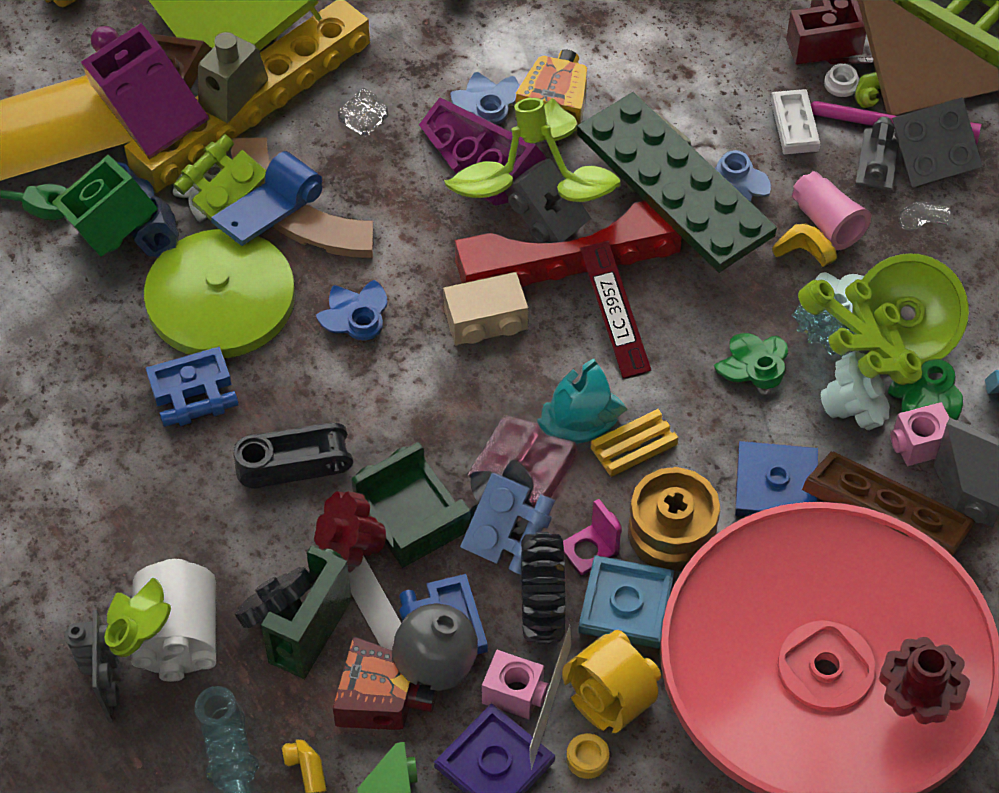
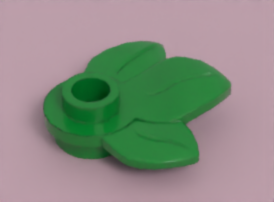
M751 333L736 334L730 339V352L732 356L714 365L716 372L727 380L733 382L751 380L758 388H774L781 383L785 375L784 360L788 355V346L777 335L762 341L758 336Z
M932 359L923 363L921 366L922 376L915 383L901 385L895 381L891 382L888 394L892 397L903 399L902 413L941 402L949 418L958 420L962 412L963 395L954 385L956 380L955 371L944 360ZM941 373L942 377L938 380H932L929 378V375Z

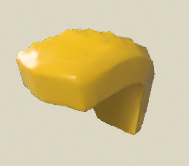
M806 223L795 224L772 247V253L775 257L782 256L797 248L805 249L819 261L822 267L833 263L837 259L836 249L833 247L832 242L819 229Z

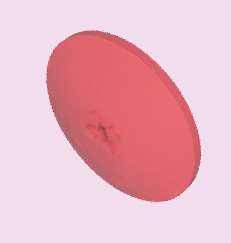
M803 502L762 510L744 517L716 534L695 553L678 577L667 602L662 624L660 653L665 688L672 708L686 733L709 761L728 777L754 793H928L954 775L972 756L982 741L994 715L999 698V635L984 596L974 580L948 551L926 534L887 514L849 504ZM890 527H892V528H894V529H896V530H899V531H901V532L907 534L908 536H905V535H903V534H901V533H899V532H897V531L891 529ZM921 637H927L936 647L949 645L965 662L962 674L970 680L965 701L961 709L950 710L944 722L920 724L913 714L905 717L897 715L893 707L889 706L884 700L887 687L879 680L882 666L887 653L890 651H900L901 645L906 639L916 640ZM820 660L831 661L835 664L837 672L831 675L822 674L816 669L815 663Z

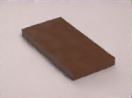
M831 451L806 478L802 488L803 491L825 502L864 507L903 521L929 536L953 557L970 534L975 523L974 519L834 451ZM889 527V528H891V529H893V530H895V531H897V532H899V533H901V534H903V535H905V536H908L907 534H905V533H903V532H901V531H899V530H896V529H894V528H892V527Z

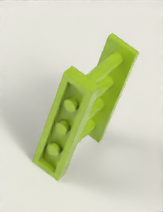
M893 0L897 5L999 69V39L987 33L999 19V0H978L991 8L975 25L958 16L972 0H953L945 9L930 0Z

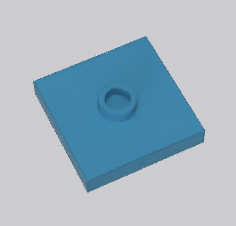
M594 555L578 633L601 637L612 633L614 630H620L626 634L631 643L659 648L663 619L671 593L675 570Z

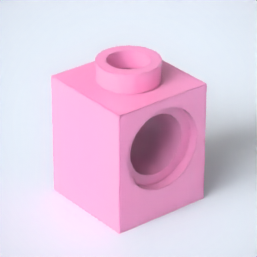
M942 402L897 415L894 430L890 434L891 443L895 452L901 453L907 466L936 459L944 430L949 420ZM916 434H922V435H924V436H926V437H921V436H918V435H916Z
M496 650L482 683V704L489 706L492 703L499 710L529 720L534 706L542 707L547 695L549 683L544 682V665ZM513 682H521L526 687L521 690H513L508 685Z

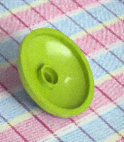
M900 254L879 262L863 277L862 280L868 284L872 292V296L867 300V304L873 317L874 311L884 303L893 304L900 313V321L895 325L904 346L918 355L921 364L932 359L941 360L957 346L968 322V299L961 281L945 264L926 255ZM852 307V313L857 316L854 307ZM903 307L913 309L914 318L912 320L902 318L901 309ZM877 324L882 337L887 341L882 327Z

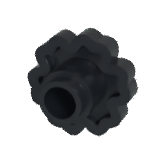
M298 567L278 578L272 577L255 589L256 593L248 597L237 608L238 611L234 615L243 628H251L260 621L263 622L269 612L292 621L303 603L300 598L312 587L310 584L314 580L305 567Z

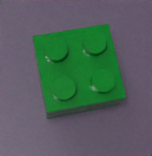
M110 155L103 158L52 201L100 257L107 252L117 249L124 237L135 228H139L147 223L151 215L158 209L133 177Z

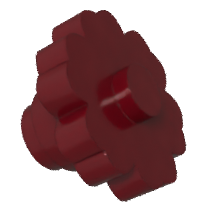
M335 491L325 501L324 514L320 515L317 519L314 542L321 550L327 548L339 553L344 560H347L348 573H351L355 567L362 563L363 556L377 554L382 550L386 540V529L383 523L378 522L375 517L368 516L370 503L365 500L363 494L350 491Z
M921 637L916 640L906 639L903 641L900 651H890L887 653L882 666L879 680L887 687L884 700L889 706L893 707L897 715L905 717L913 714L920 724L944 722L949 711L961 709L965 701L966 693L970 686V680L962 674L965 662L949 645L936 647L927 637Z

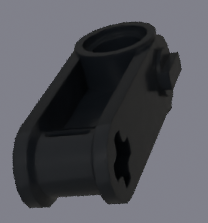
M325 423L242 437L234 446L237 478L246 487L261 488L344 473L354 463L352 455L347 452L346 448L347 429L340 423ZM252 460H260L257 463H249Z

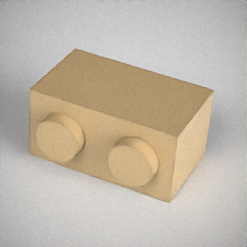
M517 272L443 288L444 311L455 345L473 344L483 339L500 335L509 336L523 330H528V305Z

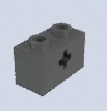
M551 158L531 166L505 190L510 206L515 212L521 214L529 226L531 236L537 243L563 242L592 219L581 202L568 201L559 195L557 186L565 179Z

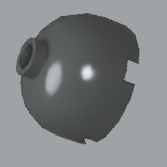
M434 603L423 605L407 614L396 631L392 646V657L399 672L411 683L416 685L420 681L431 685L430 690L450 689L466 680L477 657L478 637L471 621L462 611L446 604Z

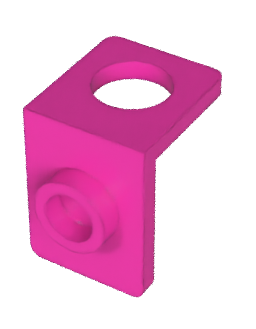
M600 499L593 502L592 525L563 541L564 555L580 575L591 571L594 557L582 559L576 555L574 549L580 542L588 541L595 544L598 549L597 556L613 558L619 554L622 533L621 524L617 517L608 511Z

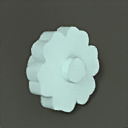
M853 351L842 356L841 360L836 361V380L830 382L827 388L821 391V401L825 411L831 418L840 417L844 419L855 415V419L861 428L871 430L882 426L884 421L889 419L890 406L884 395L885 385L880 375L872 379L864 376L859 370L858 360L865 354Z

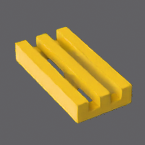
M657 409L592 440L591 449L609 476L612 477L678 445L679 437L675 432L672 433L670 431L669 423L662 420V413ZM659 435L662 436V438L630 454H627L613 462H611L610 460L611 458L620 455L626 451L630 452L640 447L642 443L650 439H653Z

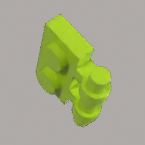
M226 134L216 143L211 141L204 148L205 153L193 165L188 164L181 171L182 176L173 184L182 195L192 186L197 189L199 193L192 199V204L210 221L212 216L265 183L266 170L245 151L241 150L233 159L226 155V152L234 145L232 139ZM216 164L222 170L209 182L203 175Z

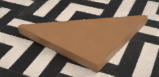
M858 0L887 114L898 116L961 97L967 99L999 91L998 68L891 0Z

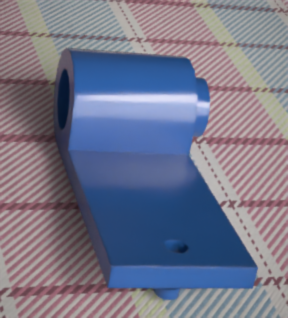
M283 151L269 163L266 169L265 183L212 216L211 223L243 246L307 203L314 202L322 192V177L290 152Z

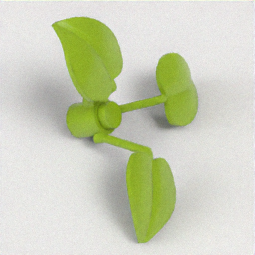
M526 98L515 104L517 126L511 129L513 137L508 162L505 166L498 162H479L461 170L453 178L444 180L447 188L466 197L485 198L502 193L513 184V177L509 173L514 169L519 137H522L527 143L547 140L560 172L565 178L557 186L558 193L568 201L585 202L594 200L612 192L621 185L620 179L614 173L602 167L583 166L574 173L566 168L555 141L571 135L577 129V121L553 98L546 104L539 98Z

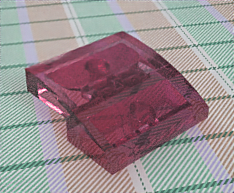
M504 415L468 472V476L471 479L472 472L482 470L503 475L508 463L515 459L524 465L532 477L534 488L530 501L535 508L540 494L549 498L553 496L578 454V449L575 442L542 434L537 423Z

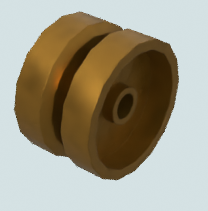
M679 467L662 468L646 475L635 487L630 505L628 533L630 545L637 556L650 566L683 571L695 553L717 533L721 509L718 493L706 478L692 470Z

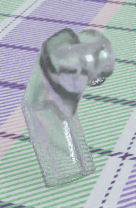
M916 201L900 212L898 221L900 226L908 231L916 230L929 221L947 225L951 207Z

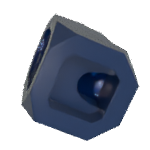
M152 196L150 199L158 209L151 215L149 221L132 231V236L136 244L147 256L159 257L164 251L176 248L179 232L176 228L175 215L171 211L170 206L159 197Z

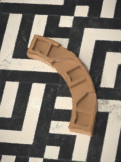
M231 138L234 142V145L231 147L232 159L243 150L265 170L270 163L267 138ZM306 204L272 226L283 235L300 244L306 245L308 243L324 248L327 253L348 257L373 258V221L333 216Z

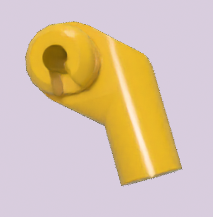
M295 739L296 743L284 744L282 746L284 764L287 766L300 764L305 793L326 792L322 761L315 750L305 740Z

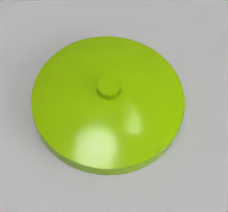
M213 229L195 233L179 240L176 248L164 251L156 259L145 281L144 301L153 329L171 347L188 355L220 347L223 357L231 358L258 349L272 340L282 330L293 310L295 286L288 261L280 250L269 241L257 236L241 246L222 230Z

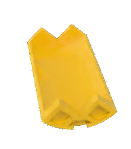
M86 75L0 100V181L125 144L134 139L90 85Z

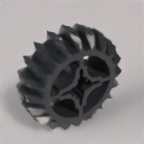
M536 532V534H525L521 540L522 630L527 642L550 644V642L561 641L565 635L563 539L559 534Z

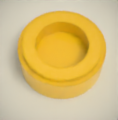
M591 733L580 734L573 738L567 747L566 756L567 765L571 772L584 779L600 776L606 770L609 763L607 743L601 737Z

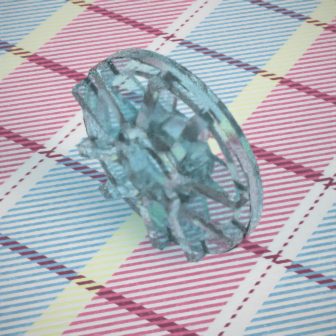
M799 303L792 314V317L799 325L796 330L809 336L806 341L809 343L818 342L832 356L835 352L830 347L828 341L831 334L839 328H846L853 335L855 334L826 310L818 315H813L807 312Z

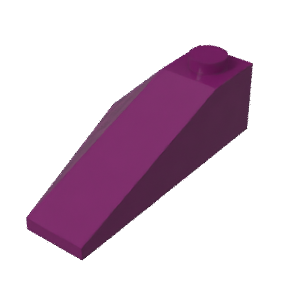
M439 97L419 123L421 129L456 174L479 162H498L503 166L508 162L513 137L512 132ZM519 137L514 169L509 174L513 177L514 181L531 166L547 158L536 144L527 143L522 137ZM505 191L491 197L481 198L495 206L509 203Z

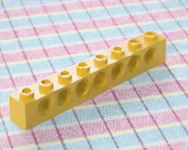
M345 0L334 1L318 12L322 17L320 21H317L312 16L260 52L268 80L229 123L206 112L209 117L207 122L150 160L137 143L132 140L124 146L129 168L139 178L148 180L156 193L166 186L175 183L181 175V171L188 164L193 165L205 153L204 148L211 141L216 143L224 134L230 138H236L250 127L256 126L264 117L277 108L283 107L295 95L304 89L310 88L322 76L337 69L349 57L361 52L370 43L369 19Z

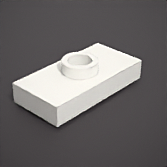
M807 89L772 92L771 104L783 154L818 152L820 140Z

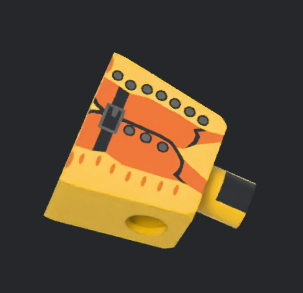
M568 49L560 51L558 58L538 57L516 92V103L526 98H539L546 104L553 98L565 111L576 119L578 125L582 123L588 68L578 63L579 56L576 52Z

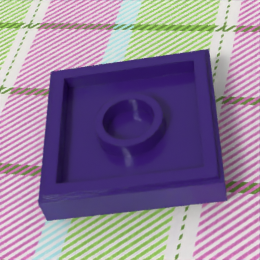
M491 703L434 761V768L464 793H526L555 762V754L540 743L531 770L529 748L533 737Z

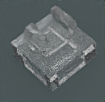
M362 88L338 111V120L365 138L388 117V107L377 101L376 95L365 88Z

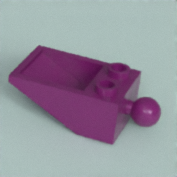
M142 23L120 37L117 31L109 26H100L93 31L91 45L96 52L81 61L87 79L149 160L209 120L208 115L162 47Z

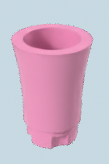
M812 171L808 175H803L793 186L792 197L798 203L799 208L823 232L824 236L832 242L836 250H843L852 246L867 231L871 222L870 211L851 200L818 172Z

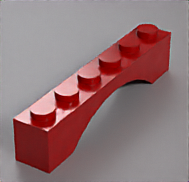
M645 201L634 203L623 216L608 227L592 235L572 241L528 243L507 239L493 233L455 240V262L462 284L517 272L521 287H525L536 282L559 280L566 276L588 272L580 250L581 247L609 241L616 265H631L637 261L655 257L664 258L674 253H679L682 237Z

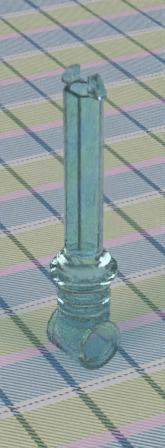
M222 686L209 687L202 691L194 704V712L201 725L209 760V766L205 770L206 778L213 782L215 787L223 790V793H251L250 783L255 777L259 763L258 759L249 750L244 726L245 715L234 694L229 689ZM220 709H228L223 717L212 719L213 715Z

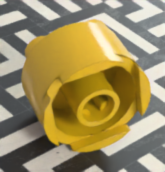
M614 630L610 634L601 636L566 663L562 670V678L565 686L571 682L576 694L570 698L581 714L597 728L604 731L610 726L613 728L612 733H617L656 702L658 698L657 681L661 679V672L652 660L644 659L631 645L625 633L620 630Z

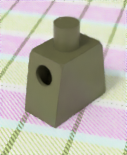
M223 32L216 36L215 47L198 65V102L205 112L229 123L265 84L268 76L259 49L255 45L229 32Z

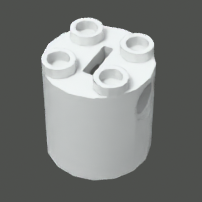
M182 559L164 560L138 571L133 579L132 598L151 578H156L163 588V602L171 605V611L163 628L154 637L143 641L141 647L131 654L132 665L159 673L161 680L169 682L182 680L184 673L215 667L216 580L214 574L203 566L189 563Z

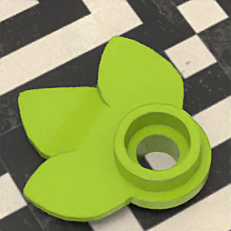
M151 578L133 598L123 593L115 594L107 613V623L109 625L106 628L104 637L105 643L113 654L119 657L130 656L141 647L143 641L154 637L167 622L171 605L163 602V588L156 578Z

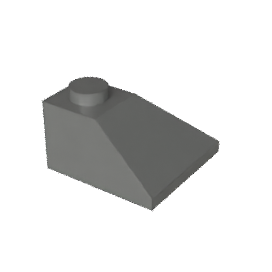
M949 418L933 466L954 510L974 519L975 523H983L993 528L999 515V438Z

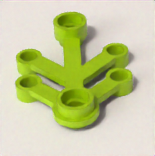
M857 279L845 289L846 297L852 303L857 316L834 299V289L825 280H812L799 291V301L807 312L818 315L826 310L855 333L853 335L848 329L839 328L831 334L828 341L834 352L839 355H844L848 351L876 350L878 352L870 351L858 360L859 370L864 376L872 379L877 375L888 374L893 381L901 385L915 383L921 378V360L915 352L905 348L895 325L900 321L899 311L893 304L884 303L874 311L873 317L867 304V300L871 298L872 292L866 282ZM877 324L882 327L887 341L882 337Z

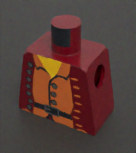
M353 637L333 705L335 726L387 730L403 729L409 708L427 712L433 711L437 690H430L431 686L418 683L415 685L408 681L397 669L392 657V650Z

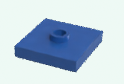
M739 441L735 516L747 517L762 510L787 504L817 502V497L803 491L802 488L806 478L818 466V448Z

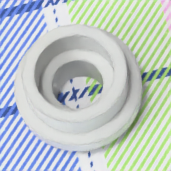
M837 64L826 73L824 86L829 93L835 96L848 97L855 94L859 76L852 66Z

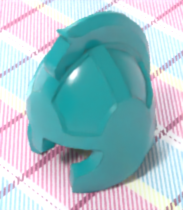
M594 358L582 366L581 377L575 384L572 381L579 374L572 369L556 387L551 403L546 402L542 407L541 418L537 419V423L548 437L557 442L579 444L591 441L611 429L618 421V417L628 410L625 404L616 395L611 393L607 378Z

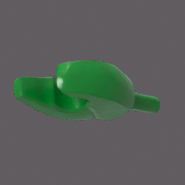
M43 184L36 187L35 185L27 186L25 193L2 189L0 198L22 202L23 209L39 219L59 220L65 217L52 204V201L68 188L55 184Z

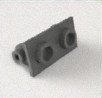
M880 117L873 124L872 129L865 128L855 185L892 190L899 143L896 141L894 135L895 127L890 118Z

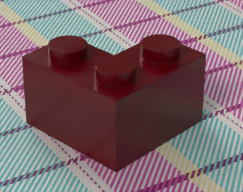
M811 0L810 8L792 10L790 12L786 41L795 65L863 54L866 31L858 0Z

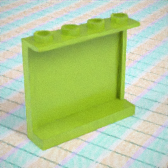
M149 0L176 37L204 41L212 49L215 47L216 36L223 32H229L255 45L260 51L309 11L317 21L322 19L314 7L319 3L318 0Z

